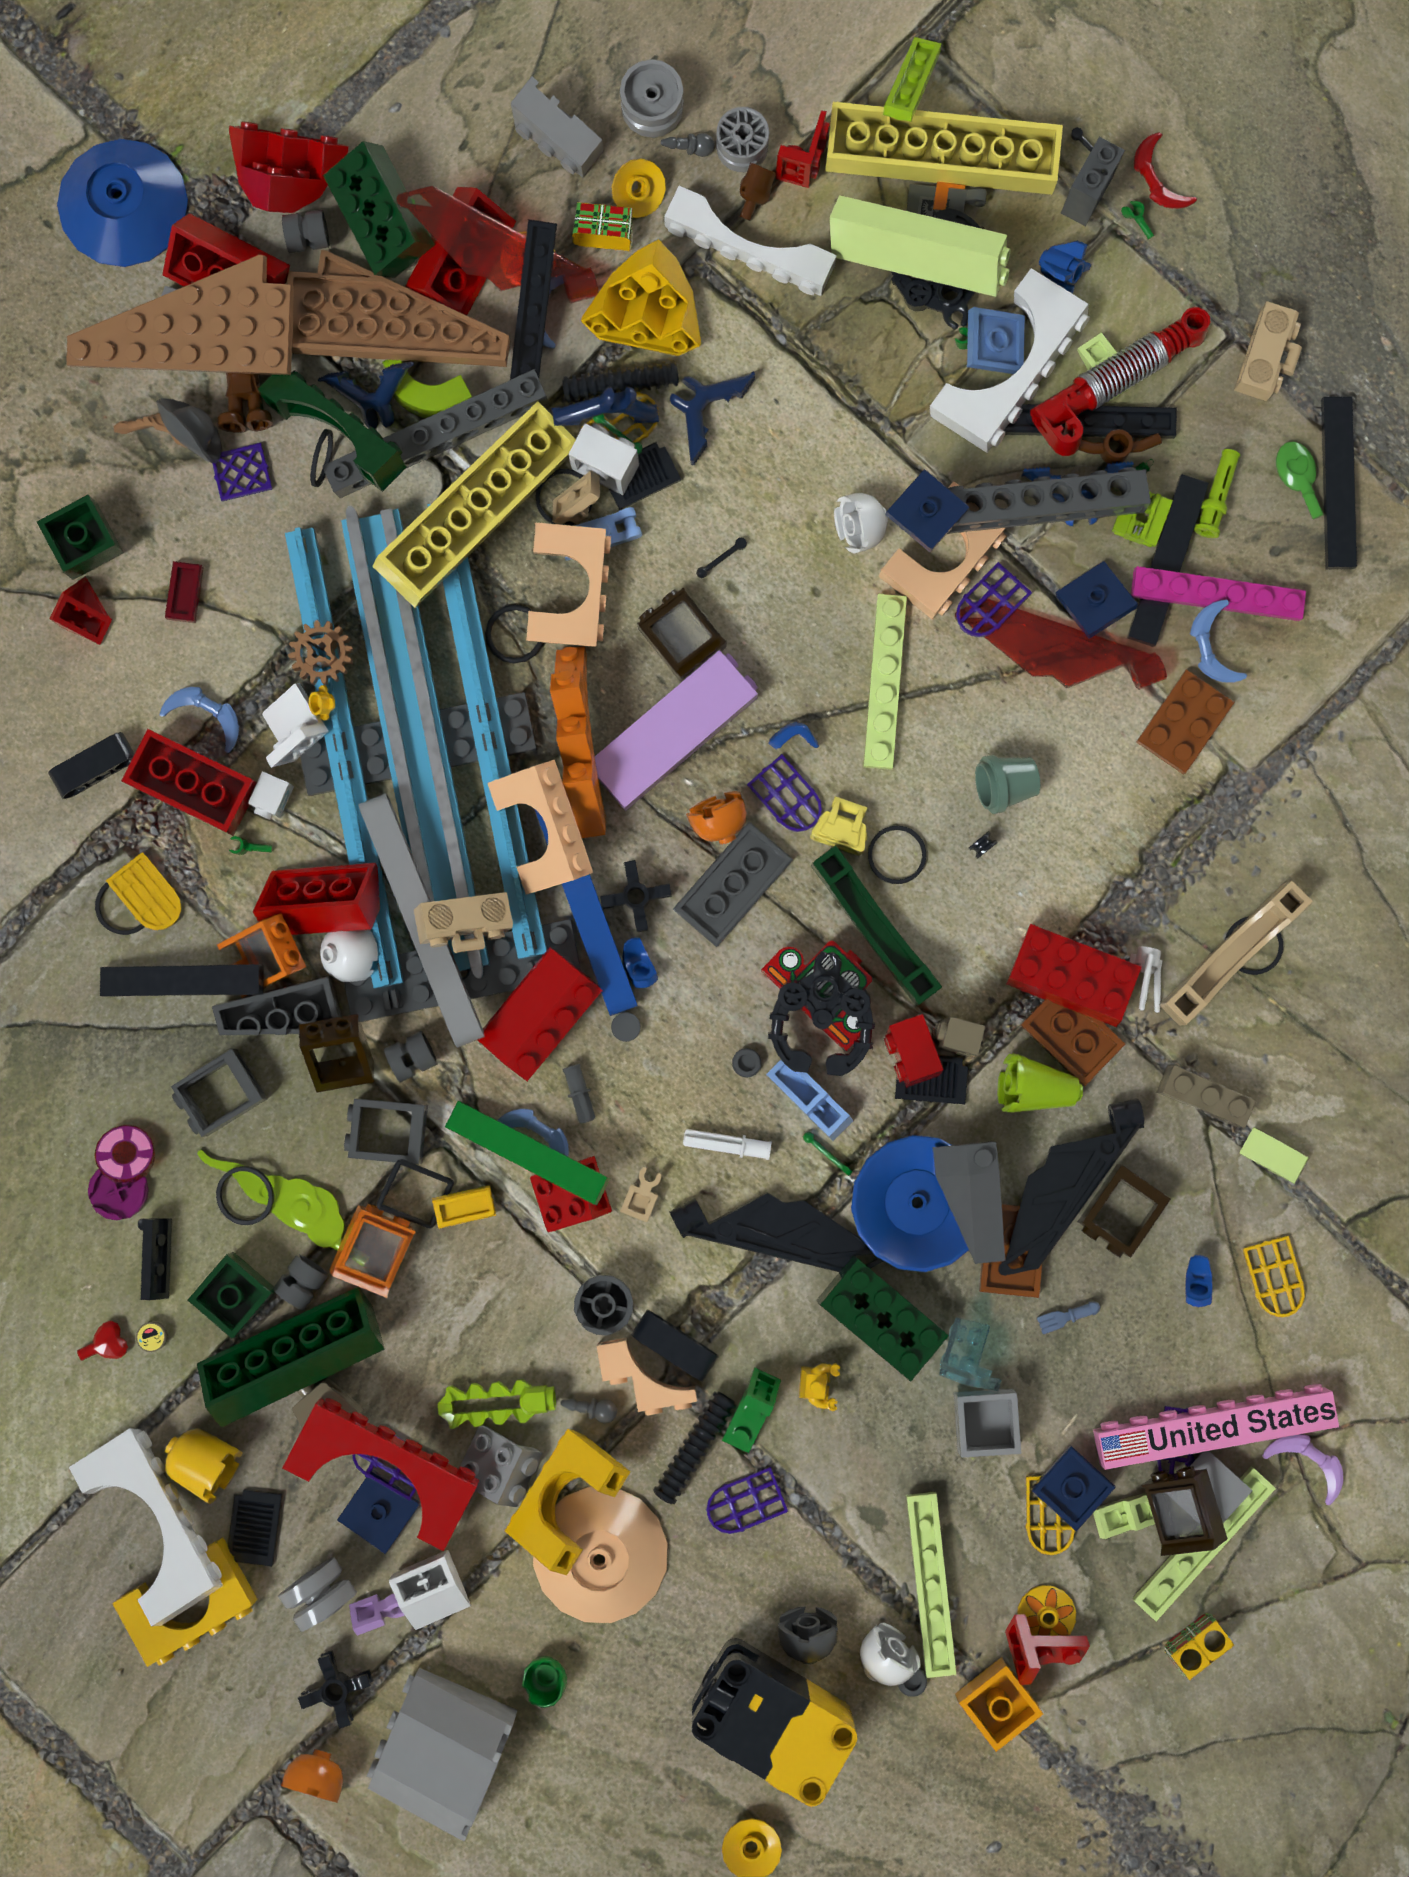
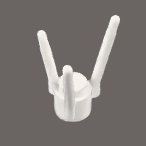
M1144 946L1138 947L1137 954L1131 953L1129 962L1142 966L1140 972L1144 973L1139 1004L1141 1011L1145 1009L1150 976L1154 974V1011L1158 1013L1160 1012L1161 967L1163 962L1160 960L1161 951Z

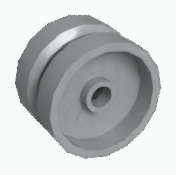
M649 59L638 62L627 70L621 81L620 99L623 119L629 128L641 136L651 138L664 136L675 129L682 118L684 107L681 77L675 69L663 61Z
M335 1557L316 1566L278 1595L286 1609H293L304 1602L306 1603L293 1617V1621L300 1632L332 1616L357 1593L350 1580H341L330 1586L342 1572V1568Z

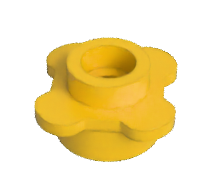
M321 685L318 692H312L309 696L310 711L313 715H320L323 721L328 720L329 713L335 709V699L332 694L328 693L326 685Z

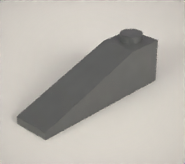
M988 1141L932 1147L936 1179L960 1228L974 1263L1005 1261L1000 1172L996 1142Z

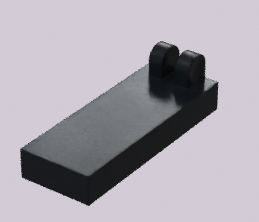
M172 1218L140 1219L138 1221V1228L143 1231L140 1300L169 1299Z

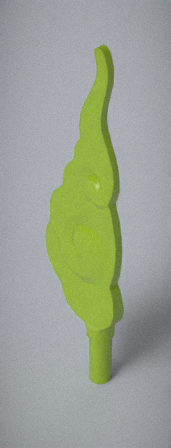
M203 1150L197 1152L199 1158L205 1164L224 1172L244 1166L239 1163L210 1158ZM247 1171L231 1174L248 1197L259 1204H268L267 1188L257 1175ZM264 1174L269 1179L274 1191V1202L271 1212L289 1227L306 1233L317 1246L333 1248L338 1251L343 1240L345 1222L340 1214L339 1204L334 1195L328 1190L315 1187L303 1179L287 1180L279 1175L267 1176ZM354 1246L348 1256L363 1267L370 1259V1256Z

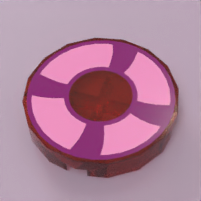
M121 1125L113 1127L104 1133L97 1142L94 1153L96 1165L103 1176L114 1183L136 1182L146 1176L154 1165V1143L147 1132L137 1126Z

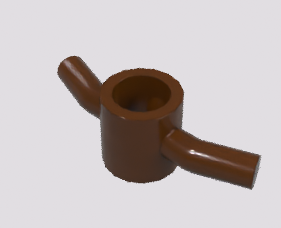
M1117 429L1108 433L1103 442L1093 443L1081 439L1078 450L1089 454H1100L1105 463L1115 464L1116 462L1123 463L1129 453L1143 452L1162 444V440L1157 433L1142 440L1133 441L1128 432ZM1118 442L1123 447L1122 453L1113 452L1109 447V443Z

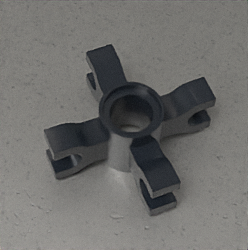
M636 860L624 862L628 885L622 893L600 896L602 908L608 909L626 905L629 909L633 910L636 932L648 931L644 908L650 900L672 897L670 883L646 888L645 885L639 882ZM640 889L644 892L645 897L640 904L629 902L628 894L631 890Z
M333 1650L322 1653L321 1657L317 1659L324 1675V1684L321 1687L303 1691L298 1700L301 1709L320 1702L334 1707L339 1729L350 1726L352 1724L351 1721L354 1720L352 1710L347 1701L348 1694L355 1690L370 1687L371 1682L374 1680L370 1669L350 1677L343 1672H338ZM329 1684H339L343 1689V1694H332L329 1690Z

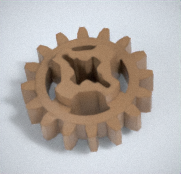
M315 620L314 628L304 624L305 632L303 634L297 631L294 633L298 641L289 643L295 652L288 654V657L291 660L297 661L292 665V668L295 671L302 669L299 676L303 680L310 676V682L313 685H316L318 679H321L323 685L327 686L328 678L331 677L338 682L339 677L337 674L339 672L348 674L344 667L345 664H353V660L347 656L354 652L352 646H346L351 640L348 635L341 636L343 629L340 626L332 630L333 624L330 621H327L324 627L321 626L318 620ZM324 635L322 638L312 639L314 636ZM338 643L340 646L339 659H337L335 655V649L338 647ZM314 646L322 651L325 650L330 660L326 657L318 656L312 647ZM304 647L307 649V658L305 659V663L303 661L302 656ZM324 667H330V668H331V669H329V670H327V671L318 672L320 668H324Z

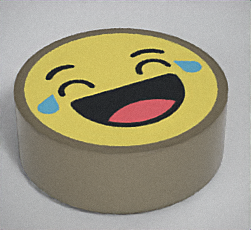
M155 1321L143 1324L136 1334L138 1346L146 1352L160 1350L165 1346L168 1339V1332L165 1326Z

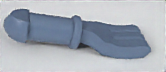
M1091 1301L1088 1304L1073 1309L1069 1308V1312L1066 1313L1056 1311L1037 1317L1040 1328H1042V1334L1044 1335L1063 1328L1070 1320L1074 1323L1078 1319L1096 1315L1100 1311L1099 1303Z

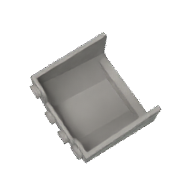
M419 1668L416 1675H409L402 1692L406 1693L407 1696L400 1712L393 1711L386 1728L392 1731L387 1741L381 1739L374 1757L378 1758L379 1761L374 1759L368 1771L367 1777L372 1778L368 1789L454 1837L465 1841L502 1755L501 1753L513 1727L517 1710Z

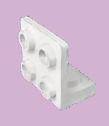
M300 683L293 684L262 713L278 740L273 746L274 751L266 757L271 768L296 761L300 755L305 753L304 751L311 748L329 732L320 716L313 715L310 711L309 698Z

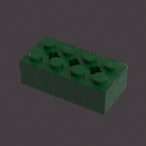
M362 141L323 175L374 275L396 278L435 245L384 146Z
M853 1255L816 1300L821 1307L910 1382L949 1336L855 1255ZM857 1293L861 1296L863 1293H866L864 1295L865 1302L861 1305L860 1303L855 1305L856 1300L854 1296ZM880 1312L883 1315L888 1312L886 1315L888 1320L885 1323L881 1322L878 1324L877 1315ZM911 1331L909 1333V1341L901 1343L900 1334L902 1332L907 1334Z

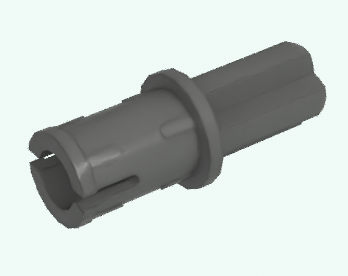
M581 1064L562 1069L570 1091L568 1098H572L579 1123L593 1121L595 1114L588 1094L591 1090L586 1087Z

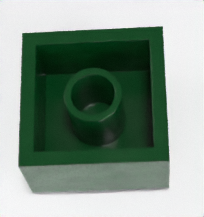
M89 494L37 521L63 573L72 580L124 553L98 503Z
M231 1252L224 1256L187 1301L231 1339H234L245 1330L274 1296L275 1292L273 1290L274 1286L235 1252Z

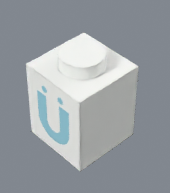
M262 771L248 804L255 807L254 813L269 820L272 815L280 818L294 786Z

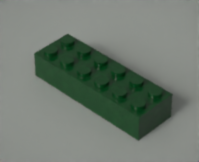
M356 1287L198 1362L197 1368L205 1408L222 1428L385 1350L372 1304L360 1287Z

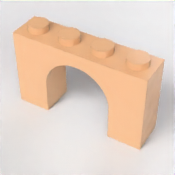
M953 481L948 488L959 485ZM966 503L969 506V510L979 511L975 503ZM1006 528L961 532L960 534L966 547L965 559L958 567L951 571L933 572L927 570L899 548L881 569L879 577L902 596H907L908 601L933 620L938 613L943 616L953 602L949 599L956 591L961 594L971 581L968 576L973 569L979 572L989 559L986 554L991 547L997 549L1006 539L1007 535L1004 533Z
M535 523L533 553L568 557L580 563L589 577V592L583 604L569 613L556 614L529 611L526 641L597 647V641L603 642L604 624L598 623L599 612H605L607 595H601L602 583H608L609 566L603 565L604 553L610 554L611 536H606V529Z
M555 760L487 783L497 811L521 803L527 804L539 812L546 824L548 846L545 854L540 859L516 867L526 895L593 873Z

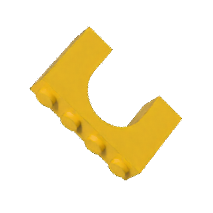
M567 1429L565 1434L559 1439L558 1445L549 1460L543 1465L542 1471L533 1486L528 1489L520 1507L512 1515L505 1532L549 1571L567 1575L583 1549L566 1536L557 1525L555 1505L559 1493L567 1483L581 1477L598 1492L616 1497L631 1471L586 1435Z
M224 1537L207 1546L206 1554L209 1560L216 1563L222 1574L220 1580L223 1586L209 1595L208 1609L203 1618L191 1623H180L171 1619L161 1626L151 1627L137 1600L149 1590L146 1582L120 1596L112 1603L147 1667L157 1662L158 1666L168 1662L175 1657L173 1652L183 1647L186 1651L201 1641L199 1637L209 1631L210 1635H214L227 1626L225 1621L234 1616L236 1620H239L253 1611L251 1606L258 1598L239 1564L235 1562L234 1556L230 1553Z

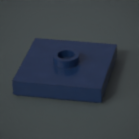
M924 469L886 511L885 515L928 552H931L968 511L969 506Z
M1105 561L1056 591L1058 600L1089 639L1138 608V603Z
M1069 1445L1034 1484L1031 1490L1077 1532L1116 1486Z
M372 1469L371 1475L388 1484V1479ZM365 1478L337 1521L386 1554L421 1502L413 1497L409 1501L371 1478ZM395 1484L392 1485L393 1488H395V1489L399 1490L400 1492L404 1493L405 1495L409 1496L408 1493H406L405 1491H403L401 1488H399V1487L396 1486Z

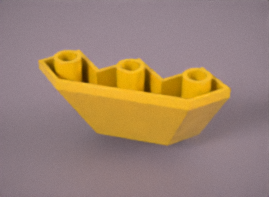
M659 239L637 250L610 275L581 318V322L599 340L675 356H680L701 345L693 290L677 258Z

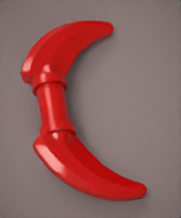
M1160 132L1152 134L1142 141L1134 156V169L1144 176L1150 187V199L1163 207L1171 209L1186 208L1197 201L1196 197L1177 195L1165 188L1163 183L1159 181L1153 170L1152 154L1162 134Z

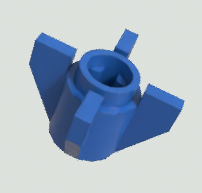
M1077 240L1054 245L1049 250H1044L1039 259L1041 273L1073 294L1075 286L1072 284L1079 280L1082 272L1090 270L1091 267L1090 263L1082 260L1088 245Z

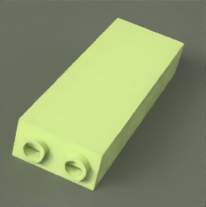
M839 195L830 215L831 253L837 255L836 258L995 297L1000 286H1005L1007 283L1009 268H1006L1011 249L1007 248L1006 234Z

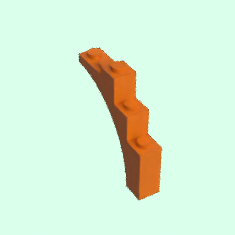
M585 646L566 647L562 650H556L555 673L551 674L550 694L557 717L556 739L563 762L562 782L581 838L606 835V813L598 780L591 734L587 691V653Z

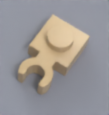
M643 1167L639 1173L640 1186L630 1185L620 1212L644 1222H648L658 1194L651 1192V1189L657 1186L661 1180V1173L658 1172L654 1181H647L645 1179L646 1167Z

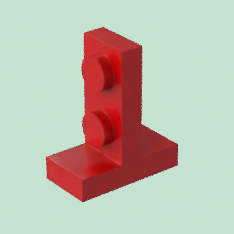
M1015 1614L1005 1630L1020 1685H1031L1041 1669L1040 1665L1049 1663L1073 1665L1080 1663L1090 1647L1087 1636H1032L1026 1614Z

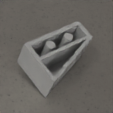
M531 76L511 102L516 132L525 140L532 139L536 142L538 148L546 156L552 157L553 155L560 160L562 167L571 174L576 172L583 178L604 151L602 139L575 114L571 117L557 107L560 101L554 95L549 100L537 89L536 85L539 82Z

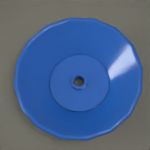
M118 139L97 144L74 160L61 180L57 208L62 229L78 251L101 264L127 267L149 262L168 248L172 225L186 216L188 197L183 176L166 154L145 142ZM116 192H122L119 198H113Z
M912 1135L887 1142L867 1158L854 1181L851 1211L858 1235L876 1257L898 1269L920 1272L931 1271L951 1265L969 1251L935 1176L932 1147L951 1145L940 1138ZM915 1197L922 1199V1205L919 1208H914L912 1205V1200Z

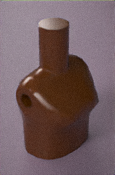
M750 162L747 173L740 182V195L746 200L740 217L750 221L756 205H764L768 202L771 187L776 176L775 172Z

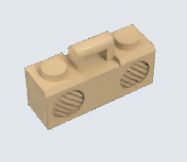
M1268 301L1264 304L1259 312L1234 391L1267 401L1273 393L1277 394L1283 381V377L1279 376V373L1288 376L1294 374L1302 347L1289 341L1295 340L1301 326V323L1296 322L1299 312ZM1283 351L1288 352L1285 364L1280 363Z
M507 892L420 903L414 909L420 944L430 943L432 948L447 945L451 939L454 953L484 949L485 942L483 936H487L488 940L503 938L505 933L513 928ZM460 935H474L473 939H460Z

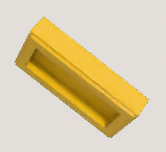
M490 1185L432 1198L438 1229L496 1216Z

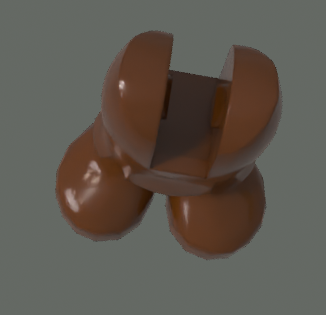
M226 373L227 391L225 396L228 398V410L218 416V428L226 432H245L246 423L242 401L247 400V427L255 432L270 428L273 425L272 415L267 410H264L262 396L258 391V388L261 386L260 374Z

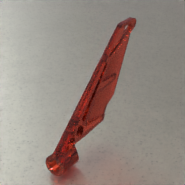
M434 186L397 195V204L401 208H407L467 275L487 277L500 292L521 286L526 242L525 235ZM420 194L432 207L407 203L408 197ZM554 251L551 279L559 276L563 277L569 303L572 304L583 301V299L587 300L596 297L599 292L591 267L584 268Z
M986 599L979 608L985 613L987 611L990 612L999 602ZM1002 605L991 618L998 624L1011 609L1006 605L1004 607ZM971 606L960 609V619L972 608ZM1017 609L999 629L989 636H984L986 640L1032 677H1053L1066 688L1126 665L1131 679L1138 690L1167 679L1165 666L1156 652L1150 654L1097 635L1089 639L1082 630ZM967 618L962 624H968L974 628L983 618ZM985 622L977 632H987L993 626L989 622L987 624Z

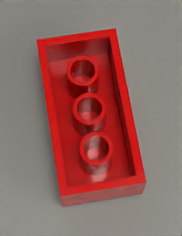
M147 729L121 780L125 784L234 836L250 805L248 802L257 784L253 779L150 729Z
M1030 924L1006 985L1039 998L1048 999L1052 1003L1117 1027L1123 1019L1142 966Z

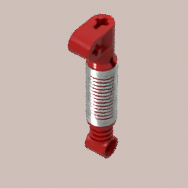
M1199 307L1187 309L1174 324L1159 332L1152 331L1141 339L1134 341L1133 344L1125 347V349H1121L1120 352L1113 354L1112 357H1108L1107 360L1100 362L1099 365H1095L1090 370L1078 375L1073 380L1072 385L1030 410L1032 421L1051 448L1061 456L1075 454L1080 447L1083 435V426L1077 415L1085 410H1094L1100 407V405L1102 406L1105 402L1121 394L1122 391H1126L1131 386L1138 384L1139 381L1151 376L1152 373L1164 368L1172 361V357L1184 351L1187 347L1200 346L1206 338L1210 325L1208 312ZM1189 326H1195L1198 329H1192Z

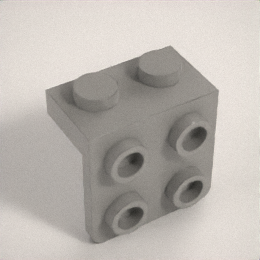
M481 1425L478 1427L460 1466L468 1468L476 1474L475 1478L479 1479V1483L475 1491L497 1505L518 1507L519 1502L525 1496L526 1487L531 1476L538 1468V1461L542 1452L533 1447L517 1445L488 1426Z

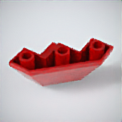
M241 121V126L229 125V135L239 185L253 207L268 212L295 213L321 198L328 186L323 175L343 159L349 149V146L338 143L337 137L321 135L320 139L298 136L297 130L281 128V132L258 129L257 123Z

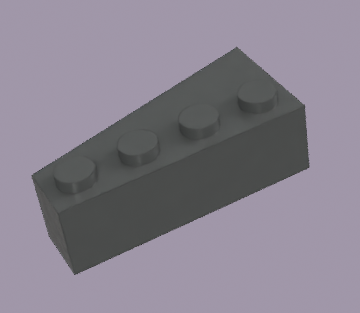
M330 975L265 991L263 995H249L212 1006L219 1035L299 1034V1024L343 1017L333 978Z

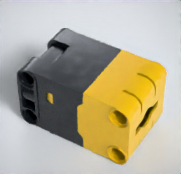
M732 1638L724 1644L717 1658L706 1672L692 1701V1733L697 1740L713 1748L726 1759L736 1762L766 1780L777 1790L789 1794L810 1807L817 1806L824 1801L857 1742L850 1706L845 1701L739 1638ZM733 1649H739L744 1653L734 1651L728 1656V1653ZM697 1722L699 1723V1725H701L703 1728L707 1730H703L700 1727H698Z

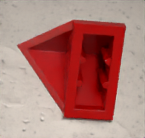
M86 576L61 593L49 618L59 627L98 645L101 644L112 621Z

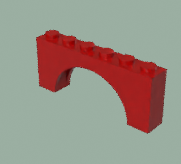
M320 1398L315 1403L282 1469L309 1482L316 1471L324 1464L345 1455L365 1454L390 1462L409 1478L419 1495L422 1507V1522L417 1538L444 1551L477 1488L479 1479L475 1478L476 1474L468 1468L460 1466L458 1469L448 1464L449 1460L438 1453L431 1455L421 1450L422 1446L413 1440H401L395 1436L396 1433L386 1426L379 1425V1427L368 1423L369 1419L361 1413L353 1411L351 1414L341 1409L342 1405L336 1400Z

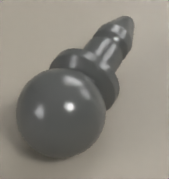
M700 133L696 136L689 134L687 138L669 137L661 140V145L667 148L687 149L688 155L695 153L697 156L706 157L714 149L713 138L706 133Z
M593 1398L591 1403L582 1400L577 1401V1399H566L560 1402L563 1407L570 1411L576 1410L580 1413H589V1419L596 1418L601 1423H610L617 1416L615 1403L608 1399L598 1402L597 1399Z

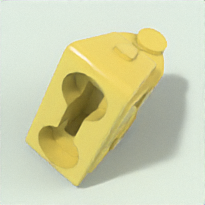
M835 796L831 812L825 811L817 820L818 822L811 832L810 839L831 847L836 845L842 851L860 856L864 852L865 841H867V828L862 823L867 807ZM838 810L856 815L855 820L838 815Z

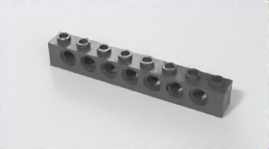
M535 369L386 436L383 440L386 443L392 441L403 452L401 458L406 468H409L523 416L537 401L542 406L549 404V401ZM356 451L322 466L333 492L339 498H343L371 485L370 482L362 477L353 462L357 457Z
M1129 467L1119 470L1118 473L1107 474V471L1101 470L1091 473L1090 476L1079 477L1078 474L1073 473L1064 475L1061 479L1050 480V477H1039L1034 479L1033 482L1024 483L1021 480H1010L1005 482L1004 485L993 486L992 483H982L976 485L975 488L964 489L963 486H953L948 489L965 504L969 502L975 503L979 511L974 512L968 509L947 534L1144 513L1151 504L1146 470H1136V468ZM1110 487L1118 488L1122 496L1112 494ZM1081 491H1089L1093 495V499L1085 498ZM1052 494H1061L1065 502L1056 501ZM1024 497H1032L1036 501V505L1027 504L1024 501ZM1001 499L1005 501L1008 508L998 507L995 500Z

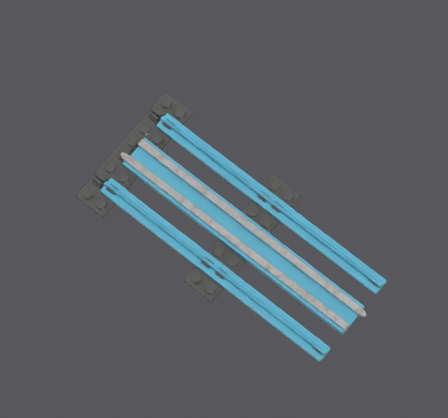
M348 506L346 509V519L341 520L380 722L353 726L344 675L339 672L337 674L339 677L338 682L333 680L332 677L328 678V693L332 694L335 699V709L329 713V719L323 721L329 732L311 748L304 751L305 753L300 755L308 796L334 791L336 793L349 865L376 863L378 866L380 910L370 930L377 943L378 959L373 961L370 970L374 971L366 980L344 982L350 1015L358 1014L360 1021L364 1022L439 1006L417 950L398 954L380 859L358 804L368 801L365 785L392 780L401 828L431 902L476 896L451 767L479 762L504 892H507L513 928L512 931L506 932L503 938L488 940L487 936H485V948L481 950L454 953L451 939L448 941L459 971L468 970L467 975L462 977L471 1000L514 991L549 947L581 971L571 919L542 925L535 892L525 894L516 868L529 863L518 804L497 811L487 784L511 775L508 756L536 751L537 748L525 692L496 698L468 557L443 580L467 704L439 709L419 605L414 608L372 567L377 556L404 531L400 511L398 509L392 510L391 508L381 510L379 515L358 518L355 509L352 506ZM313 527L307 529L294 528L295 531L285 533L302 624H307L310 628H314L315 620H318L322 627L325 626L327 621L333 624L315 529ZM303 538H305L308 553H306ZM317 635L312 637V639L322 638L324 635ZM314 646L312 647L318 656L320 655L330 660L325 650L322 651ZM338 647L335 649L337 659L340 657ZM330 667L320 668L318 672L327 671V670H329V669H331V668H330ZM318 679V682L314 685L316 692L323 685L321 679ZM473 934L460 935L461 940L474 938Z

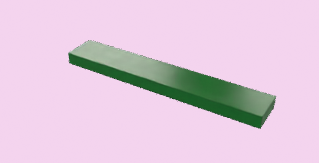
M457 1101L445 1125V1128L594 1205H598L610 1180L609 1177L463 1102Z

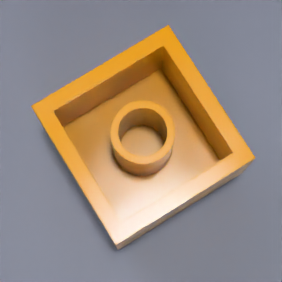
M1002 1657L955 1693L960 1706L996 1752L1044 1715L1038 1703L1025 1686L1019 1684L1018 1677Z

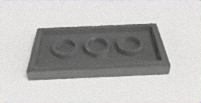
M749 821L736 836V839L725 848L673 910L717 948L793 859Z

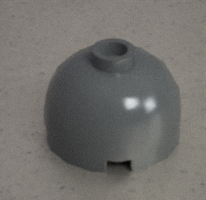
M598 1275L589 1278L580 1286L574 1299V1312L585 1330L596 1335H610L628 1324L633 1313L634 1300L630 1289L622 1280L612 1275Z
M806 1607L790 1609L780 1616V1623H778L780 1645L789 1657L803 1664H814L830 1655L837 1643L838 1628L836 1616L832 1612L816 1607V1613H804Z

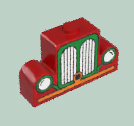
M832 940L806 965L803 963V955L798 949L785 947L779 950L761 969L780 989L781 985L788 980L799 981L811 974L815 959L822 951L827 953V957L822 961V966L825 969H831L833 962L829 955L831 952H834L841 963L840 975L852 986H860L866 989L872 982V977L860 966L862 960L851 950L846 953ZM821 981L817 984L818 990L822 993L828 994L834 990L832 983L829 981ZM806 1005L803 1006L801 1010L812 1020L809 1008ZM840 1009L836 1013L831 1025L822 1030L838 1046L847 1051L854 1044V1040L860 1038L861 1028L855 1027L857 1017L849 1016L843 1009Z

